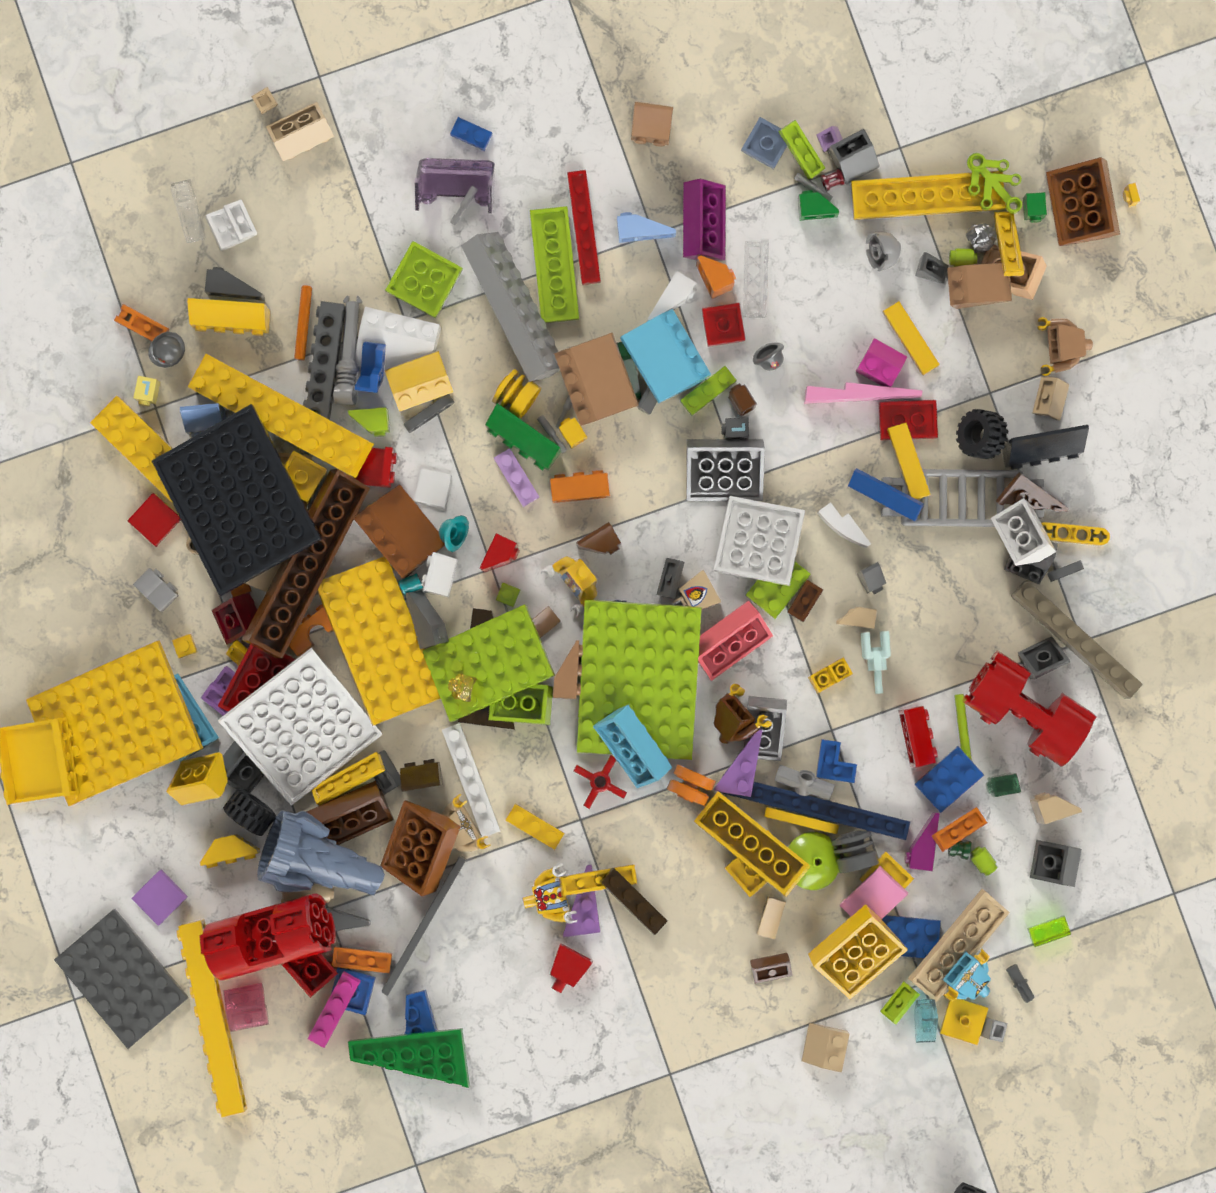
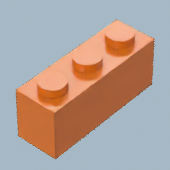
M603 470L592 471L590 475H584V472L573 473V476L565 477V474L554 475V478L550 479L553 503L610 498L608 474L603 473Z

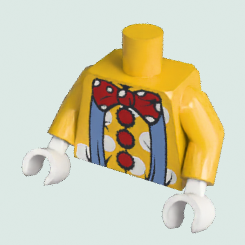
M566 556L541 571V574L547 572L549 575L545 580H549L558 572L559 576L578 598L580 603L570 608V612L575 609L577 610L575 617L584 613L585 600H594L597 596V579L581 559L574 560Z
M560 863L553 868L543 871L534 880V886H532L533 895L523 897L525 909L536 906L538 914H542L546 919L570 924L577 922V920H573L571 917L572 914L577 912L570 911L567 896H561L559 877L564 875L566 871L561 872L559 870V867L563 865Z

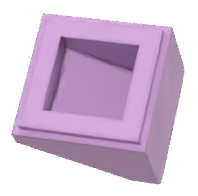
M831 126L816 134L823 152L828 151L831 145L843 140L837 126Z

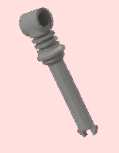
M346 296L343 300V303H346L342 359L336 365L338 380L333 392L336 405H355L357 402V390H354V385L356 384L355 376L359 372V367H357L355 362L359 303H362V300L357 296L356 301H349V296Z

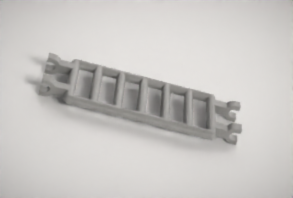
M922 469L927 485L928 477H939V519H928V496L920 499V502L924 503L920 512V518H917L916 521L890 508H882L881 517H901V524L903 526L995 527L991 519H985V477L997 478L998 498L1004 491V478H1014L1018 472L1021 474L1023 472L1020 470ZM902 472L901 478L883 477L881 479L882 482L890 486H901V492L909 495ZM947 477H959L958 519H947ZM966 477H978L977 519H966ZM1044 479L1031 480L1039 487H1044ZM997 503L998 514L1004 510V505ZM1034 510L1039 519L1044 518V510Z

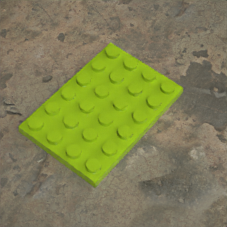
M525 604L448 639L449 642L423 650L425 661L431 671V676L450 722L555 676Z

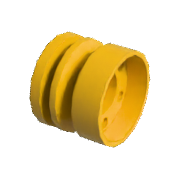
M514 369L498 385L492 402L497 404L502 400L500 405L504 408L511 404L509 412L521 419L533 405L542 388L533 381L528 382L525 386L522 385L525 376L522 374L516 380L519 371Z

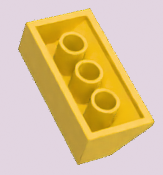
M188 298L187 300L189 325L195 328V331L206 332V329H214L216 333H225V330L233 331L234 334L241 335L244 332H252V335L263 336V333H269L270 310L265 303Z

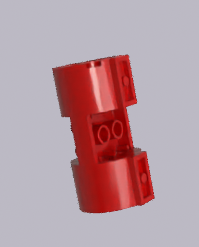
M997 650L990 658L993 661L991 663L986 662L969 686L970 694L964 696L963 703L977 711L981 715L980 719L989 725L991 722L996 725L1009 710L1019 719L1024 717L1028 722L1027 724L1034 728L1027 743L1030 747L1029 751L1038 757L1041 754L1060 767H1063L1079 750L1097 716L1064 693H1061L1048 709L1022 693L1031 675L1030 671Z
M314 893L207 924L203 934L199 935L201 954L204 955L211 973L219 980H227L332 950L330 946L335 943L336 936L333 916L331 912H327L324 906L326 904L324 898Z

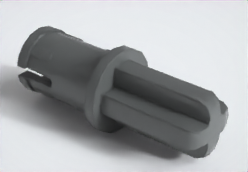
M1014 964L1008 967L1006 971L1014 983L1013 987L1017 988L1025 1003L1032 1001L1035 997L1027 984L1028 980L1024 979L1018 965Z

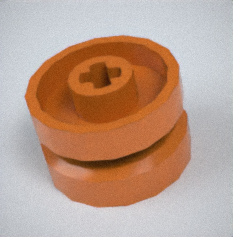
M677 764L673 773L676 777L683 779V782L681 783L674 779L670 780L666 789L687 801L706 806L709 796L699 791L701 787L708 791L713 790L716 781Z

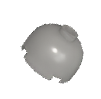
M875 232L868 235L866 244L869 243V249L866 250V255L871 266L874 269L878 268L877 271L886 270L894 266L900 256L901 244L891 233Z

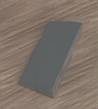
M648 386L637 408L650 415L657 400Z
M383 750L379 754L385 771L374 776V779L385 795L400 786L401 780L399 772L386 751Z

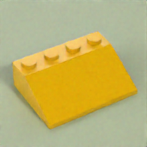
M865 904L809 952L808 956L813 966L844 995L851 999L908 949L881 918Z

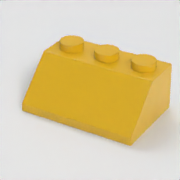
M439 351L385 370L399 412L453 392Z
M218 752L181 761L166 792L180 805L221 797L228 782L223 755Z

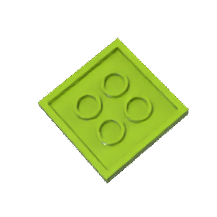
M412 241L385 291L436 319L463 268Z

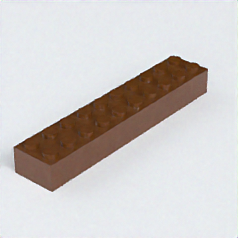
M339 469L329 471L308 511L322 540L281 563L242 638L243 641L274 658H283L370 489L368 486Z

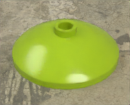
M818 832L803 833L797 836L788 846L789 849L810 865L809 870L797 883V886L807 890H819L831 884L838 875L839 870L836 860L841 858L840 853H834L833 850L838 847L837 845L832 846V839L827 835ZM819 859L820 863L816 866L815 860Z

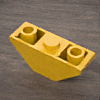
M238 834L214 839L200 861V866L206 865L208 869L217 867L218 862L222 861L230 864L237 862V858L244 857L245 860L256 858L255 854L260 853V848Z

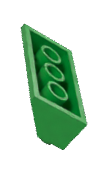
M498 403L496 404L485 424L486 428H488L487 432L495 438L498 435L503 439L502 443L510 449L512 447L518 449V454L527 460L529 457L535 461L533 465L543 471L544 468L549 470L560 455L561 448Z

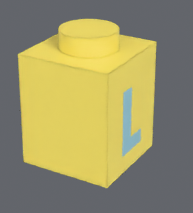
M138 376L133 398L139 401L138 404L150 406V403L156 404L161 382L157 379Z

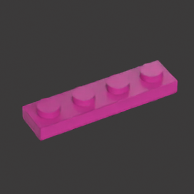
M345 971L342 973L308 1040L323 1048L326 1047L361 980Z

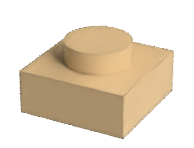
M268 87L251 96L261 114L278 105Z

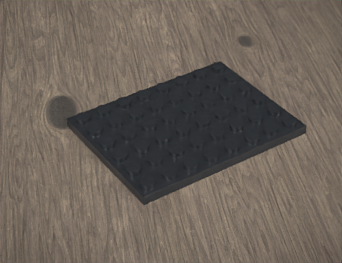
M252 404L152 460L219 596H223L322 540L264 424Z

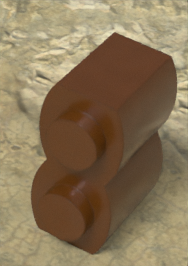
M739 383L730 389L728 399L739 417L756 408L757 403L745 384L741 386Z

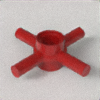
M610 755L602 771L593 774L579 765H576L573 770L575 773L590 780L592 790L583 804L588 809L591 808L599 792L608 790L623 799L627 794L626 791L611 784L609 773L616 762V758L613 755ZM598 776H602L606 780V784L603 787L595 785L594 781Z

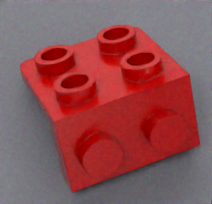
M372 448L357 477L354 479L366 486L391 488V483L395 481L393 464L397 463V453H395L394 448Z

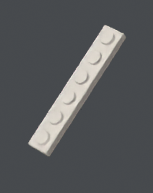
M458 723L442 729L481 836H489L500 832L501 830L461 724Z

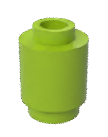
M955 248V250H950L949 265L957 267L977 264V253H974V249Z
M978 846L971 851L970 860L980 873L988 876L998 868L995 859L986 847L981 848Z

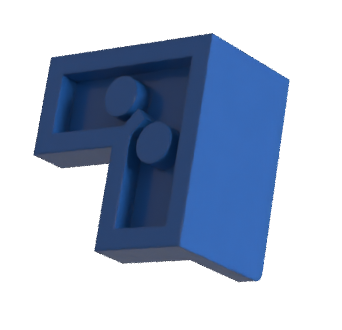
M363 342L361 372L354 390L378 392L384 377L386 344Z

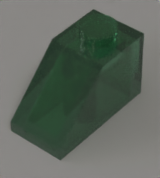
M1009 772L987 778L986 789L992 797L1021 792L1017 773Z

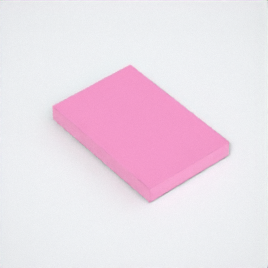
M879 866L840 903V907L852 916L866 904L883 919L908 895V892Z

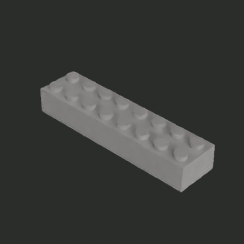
M499 232L475 235L462 244L461 247L529 382L551 377L560 371L554 353L558 352L555 341L550 336L546 323L541 318L538 307L533 302L529 289L525 286L521 273L516 268L512 255L504 244L503 237Z

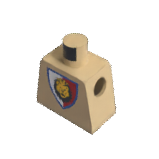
M704 570L679 588L682 597L673 601V604L677 606L702 607V610L721 603Z

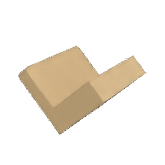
M1041 377L1032 413L1061 420L1069 384L1059 378Z

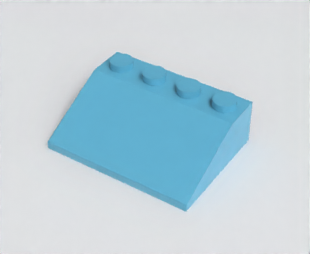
M673 309L654 317L620 337L658 404L700 384L711 375Z

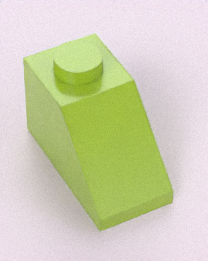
M386 407L348 410L349 416L370 434H374V437L386 436L385 433H390L389 414Z

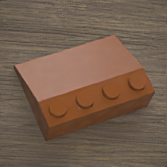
M1099 157L1046 172L1059 246L1120 235L1107 160Z
M400 484L369 505L354 518L360 528L403 579L425 563L428 556H432L433 552L437 553L445 546V543L439 537V531Z
M405 800L380 866L420 896L434 893L437 891L461 826L447 816Z

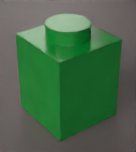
M1045 192L1025 194L1023 197L1024 220L1036 223L1041 222V219L1045 218L1047 215Z

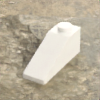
M676 271L647 321L671 309L675 310L686 303L688 298L692 299L697 291L695 288L696 282Z

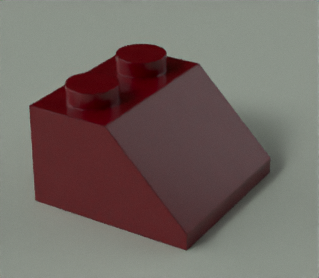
M250 592L232 597L212 610L226 645L243 638L257 611Z

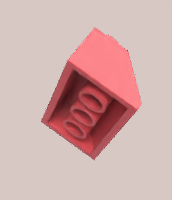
M749 600L700 635L698 663L711 681L773 637L762 616Z

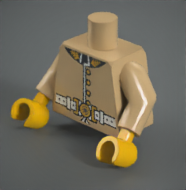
M462 794L457 795L445 807L442 815L447 816L461 826L453 849L455 848L459 852H473L490 847L491 844L486 845L484 843V839L488 838V836H481L464 806L467 800L461 802L459 797Z

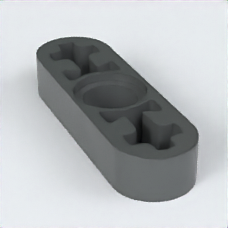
M450 394L443 396L405 422V428L409 433L415 431L453 405L454 400Z

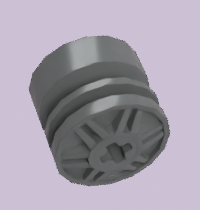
M853 831L831 840L832 846L841 845V847L833 850L834 853L844 854V857L836 860L839 873L857 871L879 863L876 851L866 850V847L874 843L873 840L864 841L865 838L872 836L871 831Z

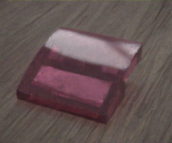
M262 983L223 990L231 1032L269 1025Z

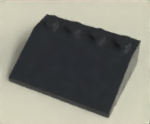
M1089 425L1011 438L1005 442V448L1002 449L1005 468L1011 467V470L1023 468L1022 465L1030 464V467L1042 465L1041 461L1048 460L1049 463H1055L1064 457H1067L1068 460L1079 458V455L1084 453Z

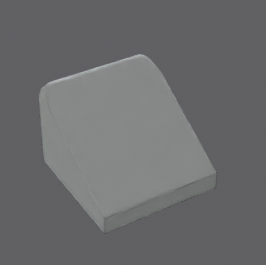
M986 1017L980 1036L989 1040L1003 1042L1008 1023Z

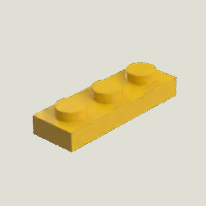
M516 803L505 820L554 850L565 834Z

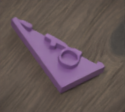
M761 729L752 735L749 742L726 770L718 784L715 785L714 791L751 797L762 736Z
M592 864L586 866L585 872L592 871ZM595 891L577 894L571 910L577 912L571 915L572 919L577 920V922L566 924L563 937L600 933Z

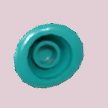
M463 515L456 516L453 519H447L441 524L439 537L445 543L448 551L455 552L464 543L469 531L467 517Z

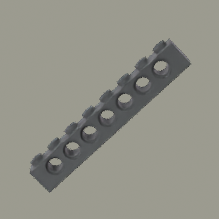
M321 301L320 306H317L316 310L318 325L314 326L313 331L316 339L315 344L312 343L311 346L313 361L309 362L308 373L311 375L310 381L306 382L305 392H308L307 400H304L303 406L314 412H319L321 416L330 420L337 375L336 365H338L346 307L341 303ZM333 319L334 323L332 326L326 327L324 326L325 321ZM325 337L331 338V343L327 346L322 345V340ZM322 356H327L328 362L323 365L319 364V359ZM323 374L326 376L323 383H317L316 379L319 375ZM316 394H323V399L320 402L314 401ZM297 447L298 449H300V452L302 454L312 455L304 451L303 449Z

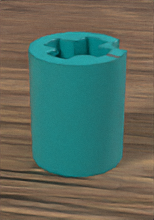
M417 573L399 580V585L405 596V593L415 592L423 588Z

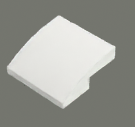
M242 200L227 204L223 209L205 216L221 251L257 235Z

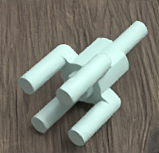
M889 631L880 632L881 647L871 648L870 632L861 633L862 657L867 659L868 671H874L875 694L883 693L881 670H887L886 658L891 656Z

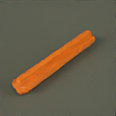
M308 285L301 287L294 355L296 360L301 361L305 360L312 297V287Z

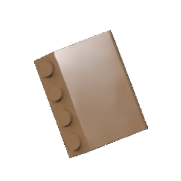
M613 332L554 353L580 426L639 405Z

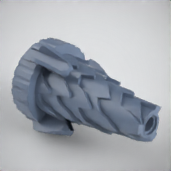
M281 811L276 816L267 835L260 856L257 879L274 885L276 891L279 892L311 890L315 883L331 889L333 886L345 889L351 888L375 895L376 890L379 889L383 882L385 874L381 866L368 862L366 857L358 855L351 849L336 845L334 840L324 838L329 835L330 830L309 813L300 811L293 814Z

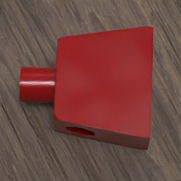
M560 943L550 975L556 978L551 988L562 993L566 984L575 987L592 965L593 960Z

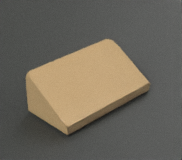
M767 896L756 932L757 935L775 939L786 902Z

